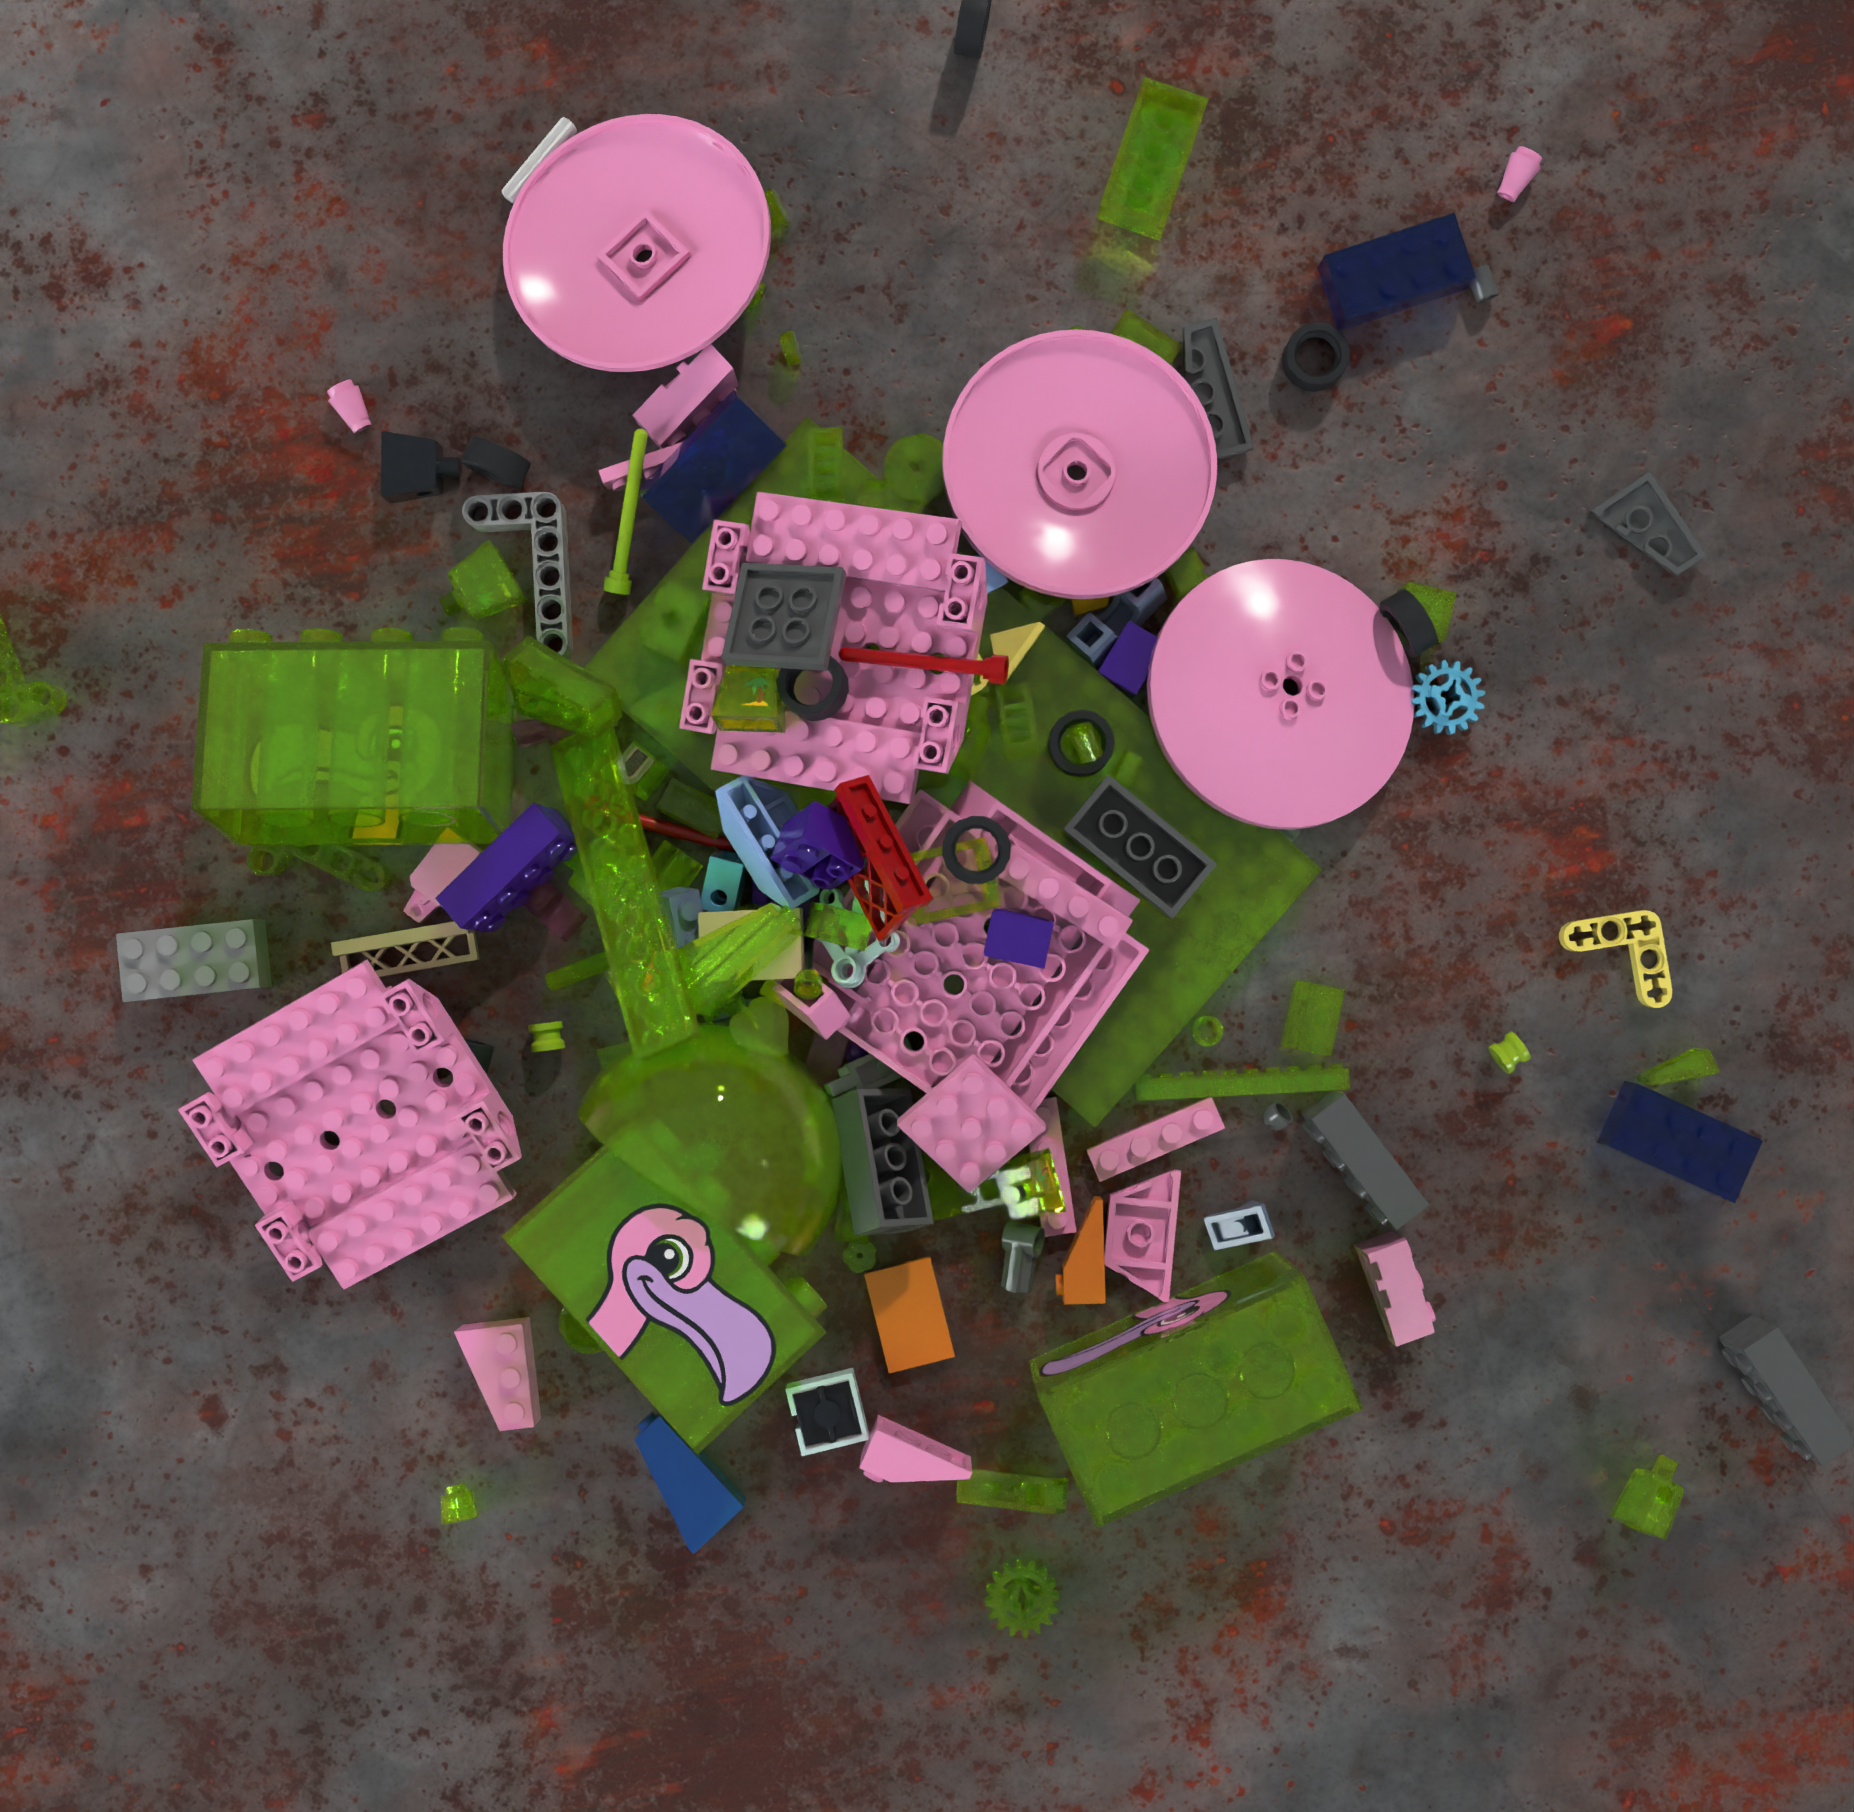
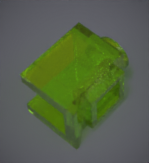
M1189 547L1179 560L1164 572L1176 598L1190 592L1210 577L1202 572L1205 567L1195 547L1191 549Z

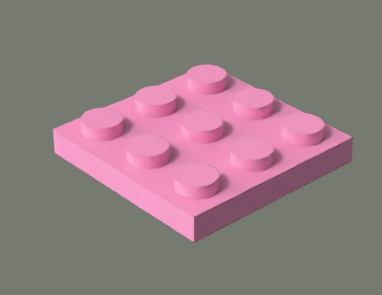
M975 1054L971 1055L897 1119V1126L968 1193L973 1191L1046 1130L1045 1122Z

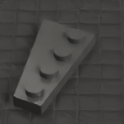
M1217 317L1185 326L1183 328L1184 379L1197 395L1207 414L1216 444L1217 460L1252 451L1254 444Z

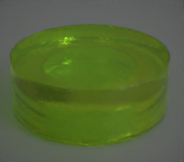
M794 330L781 333L780 341L787 364L790 366L802 364L801 350Z

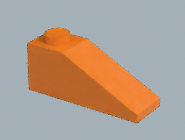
M1093 1196L1061 1265L1062 1274L1055 1275L1056 1295H1062L1064 1305L1106 1303L1103 1200L1100 1196Z

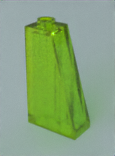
M769 903L663 955L657 962L698 1014L712 1016L800 937L803 932L796 925L800 921L799 918L788 906L785 905L782 908L776 904Z

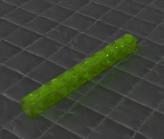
M1330 1064V1068H1321V1065H1308V1069H1300V1066H1287V1070L1279 1071V1067H1266V1071L1258 1072V1068H1246L1243 1073H1237L1236 1069H1226L1224 1074H1215V1070L1202 1071V1075H1194V1071L1181 1072V1076H1173V1073H1160V1077H1152V1074H1139V1078H1134L1136 1101L1350 1090L1349 1068L1343 1067L1342 1064Z

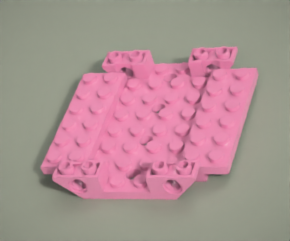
M757 492L751 531L747 524L714 520L702 590L712 593L701 661L690 659L679 729L714 734L717 730L711 770L834 791L839 783L869 775L881 799L907 804L914 803L919 770L948 774L963 742L974 674L946 671L941 674H935L932 670L847 662L842 661L838 653L843 647L866 649L869 645L876 644L881 651L931 656L943 654L951 658L977 660L987 605L985 558L957 554L962 521L953 518ZM742 563L843 567L847 575L830 656L843 667L848 677L849 692L844 705L836 714L819 721L802 719L783 703L778 693L777 679L781 668L726 665L721 659ZM828 670L802 671L794 685V694L797 700L806 705H814L824 700L830 693L833 685V678ZM760 677L768 681L769 686L762 682L764 690L762 689V700L768 703V706L741 705L758 701L760 698L759 688L753 694V684L744 687L748 682Z
M972 781L967 783L950 809L920 789L914 797V803L908 805L895 826L933 900L927 906L918 908L895 931L900 938L898 948L893 952L884 951L867 965L865 978L857 987L851 989L843 988L834 981L831 973L834 960L823 943L816 939L814 940L813 969L829 979L826 986L835 992L851 1015L837 1031L925 1093L931 1091L971 1055L975 1054L1035 1112L1150 949L1125 933L1115 950H1112L999 876L983 884H968L955 878L947 869L942 856L943 840L948 830L957 821L970 816H985L998 822L1007 832L1011 847L1013 844L1019 846L1126 916H1130L1140 902V899L1033 826L1025 818ZM973 828L965 831L959 837L955 853L958 861L964 868L971 871H982L988 869L995 862L998 855V845L990 832ZM880 887V900L883 901L884 889ZM852 888L842 901L850 916L855 895ZM995 908L1054 920L1045 968L986 957L984 955L987 938L984 923L988 918H991ZM832 915L828 922L837 927L838 936L836 939L845 950L847 937ZM827 926L821 930L823 938L829 935V928ZM874 931L862 940L860 952L876 941ZM891 936L884 940L885 947L891 943ZM805 953V955H804V962H805V963H806V953ZM853 965L847 970L848 977L853 973ZM951 974L959 975L964 981V989L957 994L949 993L944 987V980L947 976ZM911 1031L919 1032L924 1038L923 1047L919 1050L907 1048L904 1043V1037L907 1033Z
M368 959L192 1060L214 1094L207 1092L182 1106L178 1111L216 1168L230 1161L265 1214L255 1224V1227L292 1282L321 1267L323 1258L344 1290L514 1199L517 1194L502 1171L504 1167L522 1157L513 1115L437 997L410 979L401 982L393 988L392 986L385 988ZM446 1068L450 1070L453 1075V1082H442L437 1076V1069ZM387 1099L392 1101L396 1107V1113L393 1115L385 1113L380 1106L381 1100ZM325 1131L335 1132L340 1140L339 1145L329 1144L324 1137ZM269 1162L279 1163L283 1167L284 1175H274L269 1169Z

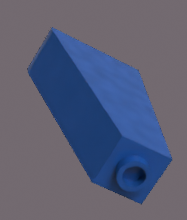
M664 1409L656 1416L651 1412L637 1425L640 1431L634 1440L688 1549L694 1554L744 1507L747 1498Z

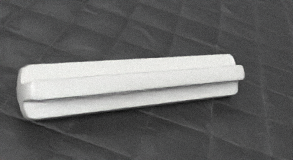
M562 117L504 186L502 194L509 202L514 204L517 195L536 167L558 146L577 133L575 125L569 119Z

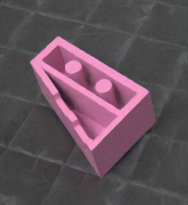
M712 344L703 348L701 353L689 365L686 361H683L676 368L680 374L666 386L661 384L633 414L638 425L647 432L648 436L660 449L685 441L687 438L685 434L695 425L700 427L705 424L712 416L711 410L719 403L722 405L728 403L737 393L736 388L739 386L733 367Z
M1390 1231L1355 1244L1354 1247L1389 1341L1397 1347L1435 1333L1432 1322L1436 1321L1435 1314L1430 1303L1425 1301L1422 1291L1424 1285L1420 1274L1415 1269L1412 1252L1406 1238Z
M530 1317L461 1325L454 1331V1334L499 1431L534 1427L541 1419Z

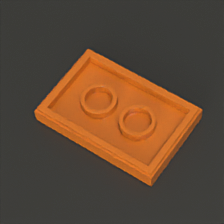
M930 1256L864 1272L889 1373L955 1357Z

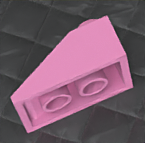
M880 1415L877 1416L870 1431L869 1440H866L862 1449L859 1466L860 1469L864 1470L863 1474L876 1482H882L883 1479L889 1482L970 1479L972 1474L971 1456Z

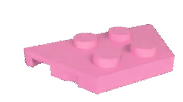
M1178 1169L1109 1194L1104 1243L1105 1265L1152 1293L1163 1302H1169L1181 1179V1170Z

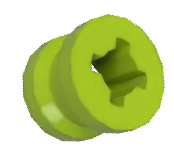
M562 1021L528 1025V1030L533 1035V1043L530 1045L531 1052L565 1048V1041L561 1039L560 1031L563 1028Z
M1512 1031L1505 1034L1504 1040L1499 1044L1493 1043L1488 1047L1492 1058L1507 1074L1515 1071V1066L1520 1062L1526 1063L1531 1059V1054L1524 1043Z

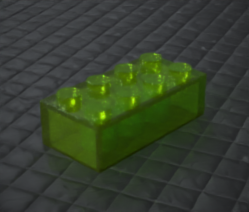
M1147 77L1143 78L1099 206L1098 220L1161 240L1209 98Z

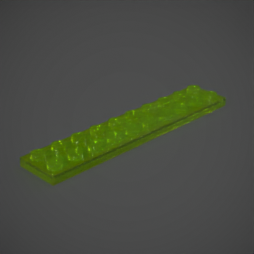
M603 718L550 746L634 1058L635 1061L644 1063L700 1037L701 1032L613 722Z

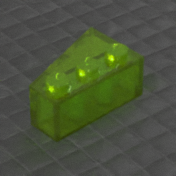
M527 636L502 657L518 714L595 739L603 735L622 717L615 687L531 636Z

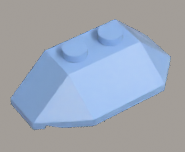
M745 775L717 789L715 792L723 832L758 889L788 911L819 894V888L815 887L809 879L798 873L786 871L780 863L770 859L783 824L799 813L788 793L768 783L756 780L754 777Z

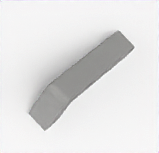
M550 492L476 495L468 498L463 504L462 514L467 523L477 531L531 530L537 647L539 652L548 660L555 663L565 662L570 658L573 651L567 513L565 506L556 495ZM548 503L556 504V512L553 516L548 518L541 517V509L544 505ZM514 505H521V515L517 519H508L507 512L509 508ZM487 507L488 515L482 521H474L473 516L476 509ZM548 537H556L558 539L557 547L550 552L543 551V542ZM552 570L559 571L560 577L558 582L552 586L545 585V575ZM552 604H559L561 606L559 617L554 620H548L546 618L547 608ZM553 638H561L563 641L561 651L549 654L547 649L549 641Z

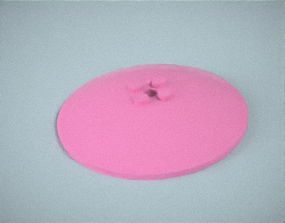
M639 114L611 119L594 125L562 143L536 167L526 180L513 204L505 229L503 267L507 288L514 306L525 324L539 340L562 357L592 369L609 372H637L664 367L679 362L710 345L730 328L749 305L759 287L769 257L771 243L769 206L760 181L747 159L731 142L709 127L692 120L663 114ZM644 250L652 251V256L646 262L636 261L640 252Z

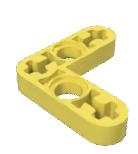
M1647 910L1571 921L1561 927L1559 941L1569 951L1582 952L1628 944L1638 1000L1643 1005L1652 1008H1661L1670 1002L1672 998V985L1662 926L1659 917L1654 912ZM1641 916L1644 921L1650 922V928L1645 929V935L1643 930L1627 931L1626 925L1640 923ZM1608 921L1615 923L1618 928L1617 937L1611 941L1606 940L1601 933L1602 926ZM1574 927H1576L1577 932L1592 931L1593 937L1580 939L1578 946L1575 941L1569 940V934L1574 933ZM1648 949L1654 951L1657 956L1656 965L1650 969L1645 968L1640 961L1642 953ZM1643 974H1660V978H1653L1655 988H1661L1662 994L1656 996V1002L1653 997H1648L1647 991L1653 988L1652 979H1644Z

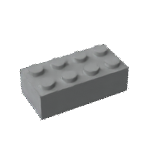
M250 919L116 934L123 1002L272 987L265 920Z

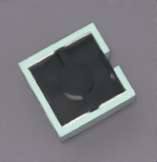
M853 1368L787 1384L785 1390L792 1416L797 1415L799 1421L795 1431L802 1456L869 1440V1430Z

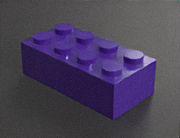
M532 803L435 899L461 929L487 933L489 931L493 932L505 923V916L513 908L517 909L530 898L529 893L537 885H542L554 875L553 870L562 861L570 860L578 852L579 848L577 846L584 839L559 810Z

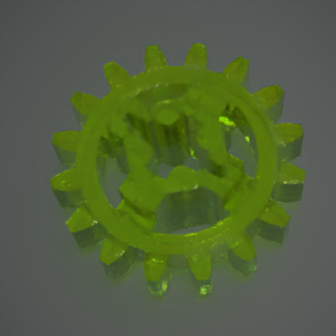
M1017 1559L1016 1567L1012 1569L1008 1563H1004L1003 1574L996 1571L992 1573L996 1583H987L986 1591L992 1594L985 1597V1605L993 1607L988 1611L990 1620L999 1618L997 1628L1002 1630L1007 1625L1009 1627V1635L1012 1637L1017 1630H1022L1023 1637L1028 1638V1630L1032 1628L1039 1635L1042 1622L1048 1626L1052 1624L1049 1613H1058V1606L1053 1601L1060 1599L1059 1592L1051 1590L1056 1586V1581L1054 1577L1045 1579L1048 1574L1047 1568L1042 1567L1039 1571H1036L1035 1561L1033 1560L1029 1562L1027 1567H1023L1021 1559ZM1027 1578L1036 1581L1040 1586H1033L1027 1581ZM1014 1579L1013 1583L1007 1589H1003V1587L1009 1581ZM1021 1586L1026 1595L1024 1610H1021V1603L1018 1600ZM1037 1608H1041L1036 1615L1030 1618ZM1004 1611H1011L1018 1619L1009 1616Z

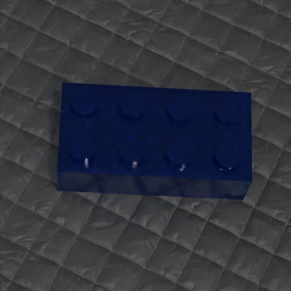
M1455 213L1324 255L1318 266L1337 328L1340 331L1466 290L1476 278Z
M733 389L640 487L641 498L693 544L713 521L776 458L787 444L784 438Z
M1628 1081L1623 1082L1597 1140V1143L1732 1203H1736L1763 1140L1658 1092L1638 1083Z

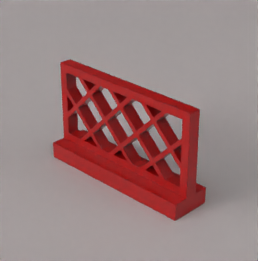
M866 775L839 783L834 789L837 796L827 808L845 817L848 826L852 827V835L863 862L864 856L868 858V870L864 869L863 866L860 872L847 880L878 941H882L893 934L918 908L927 906L933 900V897L870 776ZM864 879L869 881V893L865 887ZM880 887L884 889V901L880 900ZM880 910L885 913V924L880 917Z

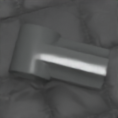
M1012 1220L1007 1222L1002 1235V1248L1006 1250L1001 1287L1005 1288V1290L1015 1293H1029L1032 1291L1036 1259L1040 1256L1045 1242L1044 1228Z

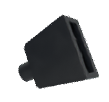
M381 431V497L389 503L443 494V478H461V458L443 457V447L436 440Z

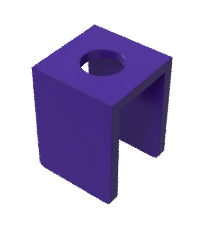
M1128 622L1095 675V678L1128 698L1133 699L1148 676L1151 653L1157 637L1133 622Z
M995 908L991 914L984 955L986 957L1045 968L1054 920Z

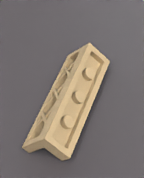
M455 921L331 943L333 956L340 957L342 973L351 969L349 955L362 953L372 960L370 964L373 968L376 964L383 968L375 970L378 977L480 960L475 931L461 929ZM467 934L470 954L457 956L447 949L455 936ZM447 938L442 945L435 941L437 939ZM428 941L439 950L431 961L424 962L413 953L421 942ZM413 944L409 951L402 947L403 945ZM391 947H395L405 954L399 965L393 968L380 960L386 950ZM379 950L376 956L372 955L368 951ZM443 952L450 957L439 959ZM410 958L416 962V964L406 965Z

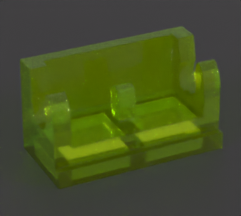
M664 840L625 896L652 914L649 895L675 887L688 888L703 865L675 845Z

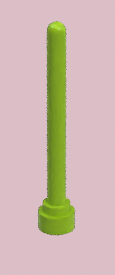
M641 428L634 432L614 566L613 570H609V576H605L603 586L604 591L623 595H630L632 581L629 580L630 574L626 572L648 438L647 432Z

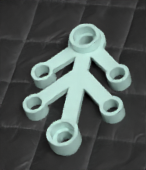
M864 856V869H865V866H866V864L868 863V858ZM864 879L865 887L869 893V881ZM835 888L831 891L823 889L820 894V902L830 910L846 935L845 950L836 939L838 930L832 923L819 922L814 928V937L823 943L834 960L831 968L834 981L843 988H855L864 980L866 966L884 951H895L900 944V938L894 932L890 935L891 943L885 947L884 940L878 941L876 937L875 942L860 952L862 940L873 929L856 896L854 895L850 916L842 903L844 899L843 893ZM831 893H834L835 900L829 904L828 898ZM880 910V917L884 922L885 913ZM827 926L829 928V935L823 938L821 930ZM853 965V973L848 977L847 970Z

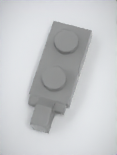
M904 1038L906 1047L913 1050L908 1038ZM869 1053L838 1069L840 1078L824 1084L828 1096L834 1097L846 1091L848 1093L855 1089H876L903 1076Z

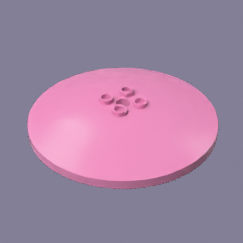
M1059 330L1039 334L1009 346L990 359L969 380L959 395L947 424L942 451V474L945 493L954 519L962 521V534L972 548L982 558H985V561L995 570L1015 583L1046 595L1070 599H1094L1118 595L1152 581L1170 568L1185 553L1201 530L1212 504L1217 481V453L1212 427L1201 402L1187 381L1164 359L1146 347L1114 334L1093 330ZM1074 465L1080 466L1085 471V477L1081 480H1073L1069 477L1067 469Z
M1287 559L1249 561L1221 570L1205 579L1177 604L1166 619L1157 636L1148 667L1147 700L1150 719L1156 739L1172 769L1195 795L1212 808L1228 817L1262 828L1296 830L1315 827L1345 816L1362 806L1384 786L1397 768L1410 737L1414 716V704L1411 703V700L1414 699V691L1411 689L1413 680L1410 665L1401 641L1389 620L1383 617L1378 606L1365 593L1349 581L1326 569L1300 561ZM1284 679H1291L1296 682L1298 686L1297 695L1291 696L1284 691Z

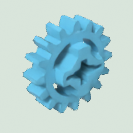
M1446 660L1439 662L1438 670L1433 664L1425 667L1427 675L1423 673L1417 674L1415 678L1420 685H1413L1411 688L1416 694V698L1412 699L1411 703L1417 705L1418 708L1414 712L1413 718L1420 716L1424 718L1421 724L1422 728H1426L1431 724L1434 725V734H1439L1443 727H1445L1447 735L1454 734L1456 726L1460 731L1468 729L1466 720L1472 723L1476 722L1479 718L1474 713V710L1484 709L1485 706L1477 702L1479 697L1485 695V691L1476 689V685L1482 681L1481 678L1472 680L1469 676L1473 669L1469 667L1461 671L1459 661L1454 662L1450 668H1448ZM1445 676L1440 686L1429 685L1434 678ZM1460 683L1464 685L1467 694H1465V692L1463 691ZM1449 691L1448 697L1453 699V702L1445 704L1446 699L1441 697V694ZM1426 701L1431 705L1433 713L1429 710ZM1454 709L1459 711L1465 710L1457 719L1449 720Z

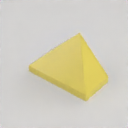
M1041 622L990 634L993 654L1005 655L1009 658L1007 680L1044 631L1045 625Z

